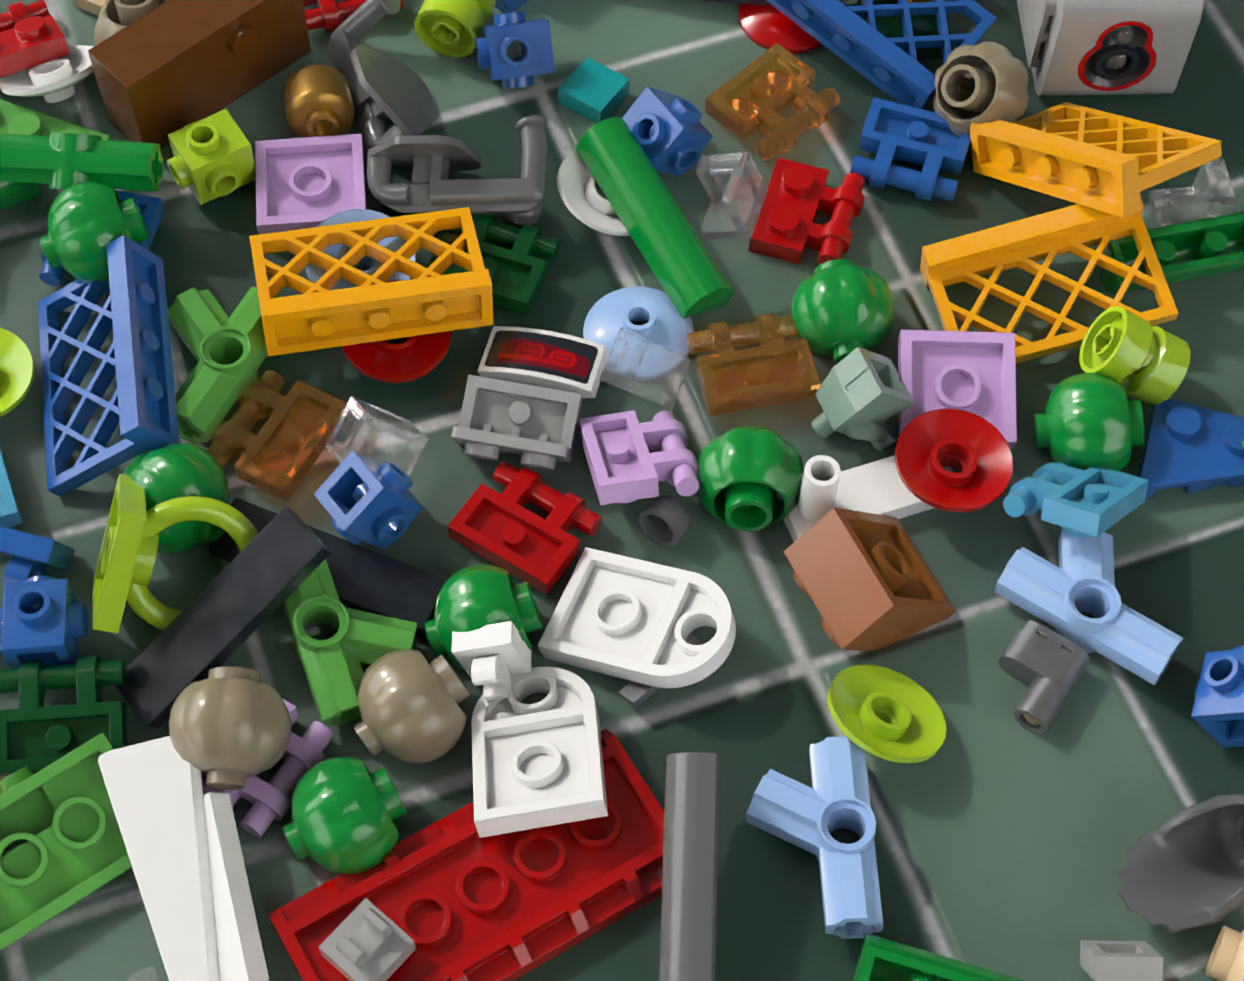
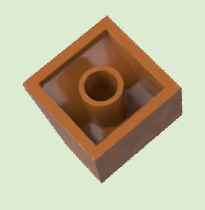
M833 507L784 551V554L795 570L793 578L797 586L812 599L823 617L822 627L825 633L842 650L877 651L944 621L956 612L897 517Z

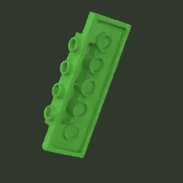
M103 732L34 775L29 767L26 766L0 781V951L132 868L98 764L99 756L114 750Z

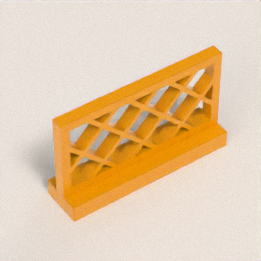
M1068 102L1043 110L1015 123L998 119L985 123H971L969 126L973 172L1123 218L1141 211V191L1222 157L1220 140Z
M1141 197V211L1125 218L1075 204L923 246L920 271L926 289L930 288L944 331H969L971 326L983 332L1013 333L1025 311L1053 324L1046 339L1035 342L1015 334L1016 364L1082 345L1084 336L1090 327H1085L1067 318L1078 296L1106 310L1110 307L1120 306L1147 320L1151 326L1176 320L1178 310L1142 218L1144 205ZM1131 235L1139 252L1132 267L1103 254L1109 241ZM1098 245L1096 251L1089 248L1091 246ZM1070 252L1089 261L1078 282L1049 269L1056 256ZM1045 259L1042 265L1036 263V261ZM1142 263L1147 275L1138 271ZM1096 265L1125 278L1114 299L1085 286ZM1018 267L1036 276L1024 297L996 284L1004 270ZM992 274L989 280L982 277L985 275ZM1042 280L1071 293L1060 314L1031 301ZM966 282L982 290L969 312L949 302L944 287ZM1134 282L1154 292L1159 308L1139 312L1120 302L1130 284ZM990 294L1017 307L1006 329L978 316ZM955 318L964 322L960 330H958ZM1060 328L1068 332L1057 335Z
M469 207L249 236L268 356L493 325L492 282L488 269L484 267ZM457 228L462 230V234L451 245L432 237L437 231ZM396 236L407 241L396 252L378 245L383 238ZM344 244L352 248L340 260L322 252L327 246ZM420 248L439 256L428 268L409 260ZM283 251L296 255L284 267L264 258V254ZM365 255L383 263L372 276L354 268ZM309 263L327 271L316 283L298 275ZM452 263L469 271L441 275ZM396 271L414 278L385 283ZM341 278L359 286L330 290ZM285 286L301 293L300 295L273 298Z

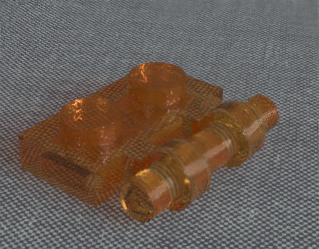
M777 43L706 98L705 112L742 141L756 130L765 135L764 138L755 144L754 148L762 160L768 161L777 153L785 154L796 146L799 141L798 136L808 128L816 129L827 121L830 117V111L840 103V97L831 87L825 88L819 94L809 89L813 86L815 71ZM787 105H790L797 111L785 120L777 113Z
M774 313L757 315L754 322L727 326V323L723 321L708 324L707 330L687 333L690 355L711 352L712 354L697 357L696 373L709 416L816 397L815 394L820 388L821 383L806 338L786 342L783 340L784 338L800 335L794 326L792 315L776 318ZM756 343L760 344V346L753 348L741 349L736 351L734 349V347Z
M267 370L258 383H250L241 394L239 399L241 405L229 422L222 421L211 434L213 443L207 452L219 462L222 469L232 456L238 457L241 455L234 465L237 478L287 502L349 414L346 402L300 380L295 382L286 396L279 394L285 385V380L275 371ZM270 417L257 435L250 432L260 418Z

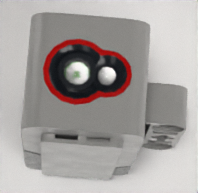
M1017 0L1028 67L1032 68L1036 94L1038 96L1174 93L1197 32L1205 0Z

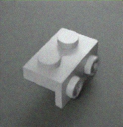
M468 375L459 426H453L451 438L458 445L465 446L464 455L469 457L498 461L499 452L522 456L520 464L523 466L554 471L556 462L571 465L583 396L580 393Z

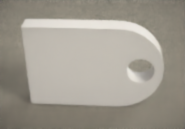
M585 547L540 639L538 648L544 659L653 687L680 688L707 678L724 663L735 641L736 623L727 596L708 577L687 570ZM709 626L717 630L715 636L705 644L691 645L686 642L688 635L696 628Z
M532 667L531 672L510 675L511 693L509 697L485 700L483 695L480 697L474 708L471 723L474 823L480 838L608 816L599 715L593 693L581 677L561 668ZM531 694H548L540 702L534 704L521 703L524 698Z

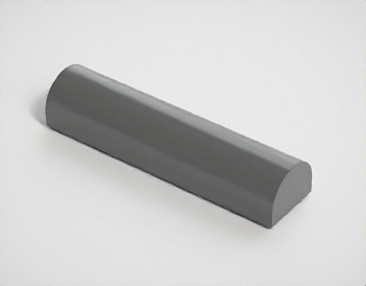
M681 752L666 756L659 981H715L720 757H717V753Z

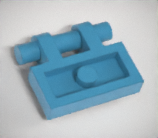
M1051 462L1037 469L1032 477L1024 478L1015 483L1003 501V508L1011 517L1030 516L1042 510L1041 520L1061 526L1062 531L1068 535L1080 538L1098 537L1145 502L1149 480L1106 467H1089L1084 471L1062 463Z

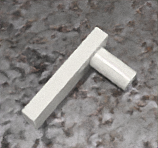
M817 455L807 461L804 468L799 502L783 520L793 542H795L833 507L897 517L898 519L935 507L924 503L907 489L897 472L895 455L841 471L838 462L832 457ZM942 467L945 470L953 473L951 467ZM777 492V498L782 501V496Z

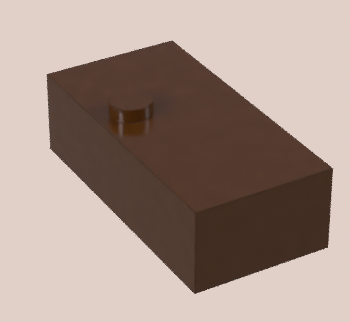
M168 0L89 49L88 54L109 122L129 142L160 144V149L170 144L168 134L183 128L187 124L197 122L219 112L311 52L303 0Z

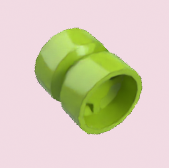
M424 0L414 21L415 32L421 42L440 55L452 58L466 57L474 52L476 48L475 39L481 38L483 26H486V22L497 0Z
M1114 306L1102 312L1091 324L1080 348L1079 363L1084 372L1111 377L1124 386L1126 394L1148 405H1159L1167 400L1183 381L1190 364L1191 351L1188 342L1158 326L1151 327L1150 322L1120 306Z

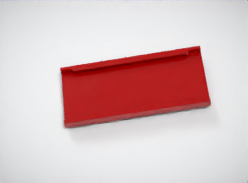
M604 729L600 732L608 816L480 838L474 823L473 801L398 842L393 850L382 858L383 861L373 868L357 874H340L269 913L268 917L302 981H349L321 955L319 946L365 898L415 941L416 950L387 981H514L662 895L664 810L616 736L608 729Z

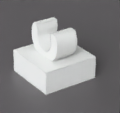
M512 621L485 625L480 629L470 632L452 631V654L471 677L474 686L484 685L483 697L485 700L509 697L511 693L510 675L531 672L532 650L528 649L525 641H522L519 631Z

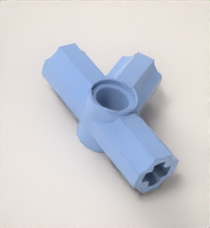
M1062 531L1058 540L1059 567L1024 547L1020 550L1017 549L997 581L994 593L1053 626L1056 633L1077 644L1086 653L1096 651L1153 685L1159 682L1184 638L1121 603V598L1115 588L1113 535L1103 532L1098 537L1080 538L1068 535ZM1080 612L1089 613L1093 615L1095 618L1086 617L1082 615Z
M847 736L827 737L825 740L812 744L809 747L812 788L770 769L766 775H763L754 792L746 813V822L816 855L820 868L825 933L839 936L841 939L864 938L866 933L881 932L883 929L874 842L876 819L870 805L865 750L857 746ZM838 829H849L855 832L860 837V840L851 844L840 843L834 840L830 833Z

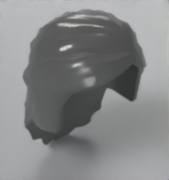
M1244 794L1217 795L1207 801L1186 807L1165 822L1161 828L1139 838L1136 844L1127 850L1126 866L1118 872V876L1123 882V886L1119 889L1118 894L1125 902L1127 909L1140 914L1152 925L1160 924L1166 927L1170 933L1215 925L1244 907Z

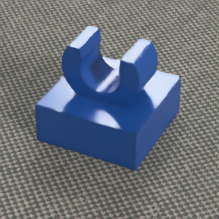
M0 526V553L12 557L6 567L3 584L25 582L28 578L34 576H46V567L69 572L75 549L56 540Z

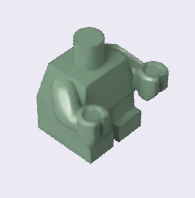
M857 347L831 369L815 394L823 412L812 420L811 424L820 437L826 439L836 431L846 434V436L854 440L870 441L874 448L879 451H885L898 440L890 423L886 420L897 412H904L914 402L904 383L899 381L900 376L891 359Z

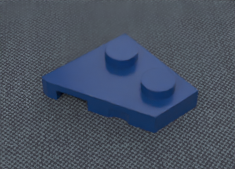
M1169 398L1159 405H1154L1138 477L1149 480L1146 498H1152L1156 490L1184 487L1186 493L1206 491L1215 485H1226L1228 487L1243 486L1244 448L1241 442L1244 440V418Z

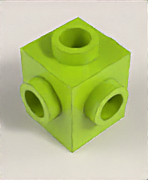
M227 109L197 122L187 124L183 128L168 134L173 157L167 160L169 170L181 190L189 187L200 205L217 197L226 196L235 189L256 180V166L251 144Z

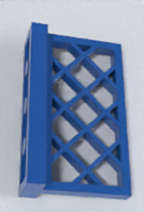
M766 0L897 103L924 109L934 95L936 76L917 61L915 48L941 47L944 64L948 55L952 52V46L976 45L997 19L974 0H933V2L908 3V0H898V4L873 5L872 0H862V6H845L839 0ZM946 13H963L976 23L977 26L970 34L949 35ZM910 15H936L939 35L913 36ZM900 16L903 37L886 38L877 31L875 17Z
M125 235L112 241L107 246L108 281L86 282L76 279L38 302L47 491L60 497L147 450L153 451L166 445L179 443L163 259ZM109 284L110 295L102 308L96 304ZM76 303L60 332L59 313ZM92 311L99 315L82 343L77 338ZM113 327L114 341L107 353L104 354L99 350ZM75 346L79 348V351L64 378H62V365L72 347ZM95 357L103 361L85 390L79 386ZM116 374L117 389L110 402L102 398ZM77 392L83 397L68 424L65 425L64 413ZM100 404L106 409L90 438L82 434ZM120 422V435L125 439L106 448L110 437ZM78 441L85 443L86 445L75 465L67 469V461Z

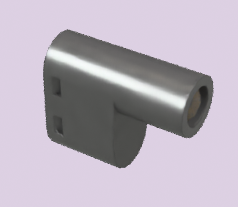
M1028 620L1023 629L1015 633L999 658V664L1010 676L1029 686L1013 713L1015 720L1022 727L1033 733L1044 734L1088 665L1089 656L1077 644L1044 625Z

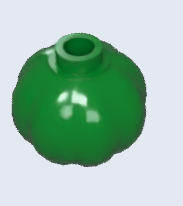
M82 182L63 190L55 198L49 210V235L39 238V241L52 269L62 266L75 279L86 282H103L109 280L107 246L109 243L122 235L136 243H140L150 239V235L134 197L121 201L118 193L109 185L97 182Z
M849 259L827 261L816 267L814 274L807 277L798 286L791 305L793 327L797 338L806 349L817 355L832 357L834 363L838 364L857 347L869 351L882 344L888 337L894 323L892 291L878 273L869 268L859 267L855 261Z
M1081 373L1065 379L1052 391L1045 407V413L1034 414L1036 447H1048V452L1055 463H1062L1085 471L1089 467H1106L1121 471L1130 462L1131 446H1141L1144 444V422L1140 400H1127L1124 386L1117 380L1105 375Z
M757 426L735 427L726 431L724 435L712 439L701 451L698 460L697 479L699 489L697 496L705 509L711 515L720 519L723 524L745 532L759 531L785 519L798 504L804 474L802 457L791 443L782 439L780 434L769 428ZM777 492L782 496V501L777 498Z
M170 444L151 452L141 453L132 460L123 473L124 475H129L135 483L144 488L146 511L162 502L178 497L201 496L216 499L227 504L230 497L228 479L219 462L206 450L194 444ZM203 521L176 523L159 532L157 552L164 554L184 552L198 546L205 540L209 543L215 542L225 531L216 525Z
M481 564L464 568L454 573L445 582L437 595L435 619L425 622L427 637L435 656L447 654L448 658L466 674L468 673L452 654V631L470 632L480 629L485 625L512 621L519 631L522 641H525L528 649L532 650L533 640L531 631L543 628L540 613L529 583L524 582L515 585L509 571L500 567Z
M335 757L316 764L300 778L292 794L291 816L293 821L282 827L299 861L311 856L314 861L329 872L357 874L380 864L383 861L382 858L393 850L400 833L395 822L392 820L406 814L407 811L385 767L370 774L367 766L361 759Z

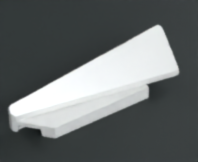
M170 736L110 750L99 756L98 764L169 981H269L229 793L208 792L203 796L201 770L181 758L174 749Z

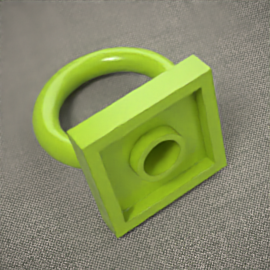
M119 474L92 584L93 629L118 634L126 601L138 616L160 630H164L182 612V610H177L161 603L147 588L156 560L159 532L165 528L184 521L211 523L226 531L236 542L240 552L259 534L250 520L236 508L208 497H178L162 502L146 511L144 487L135 483L129 475Z

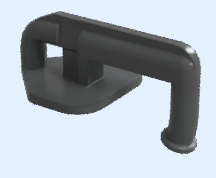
M366 0L334 30L329 42V54L333 66L345 76L351 89L355 108L353 125L356 134H362L363 144L368 150L395 136L420 135L438 118L434 102L426 84L412 69L360 42V38L384 16L398 13L400 10V0ZM387 117L395 124L388 131H386L383 122Z
M531 115L522 118L515 125L516 130L521 133L522 137L521 178L449 180V171L479 169L481 167V156L462 140L440 135L395 136L368 150V188L377 201L404 215L465 207L470 208L471 214L533 212L539 208L545 195L547 143L544 126L547 124V119L543 115ZM391 165L413 168L412 183H391Z

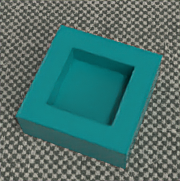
M587 57L558 88V103L598 123L607 119L629 94L630 79Z

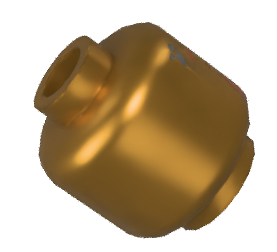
M310 65L297 70L289 77L284 86L283 102L286 120L291 131L297 137L345 135L354 123L355 108L351 89L345 76L338 70L326 65Z

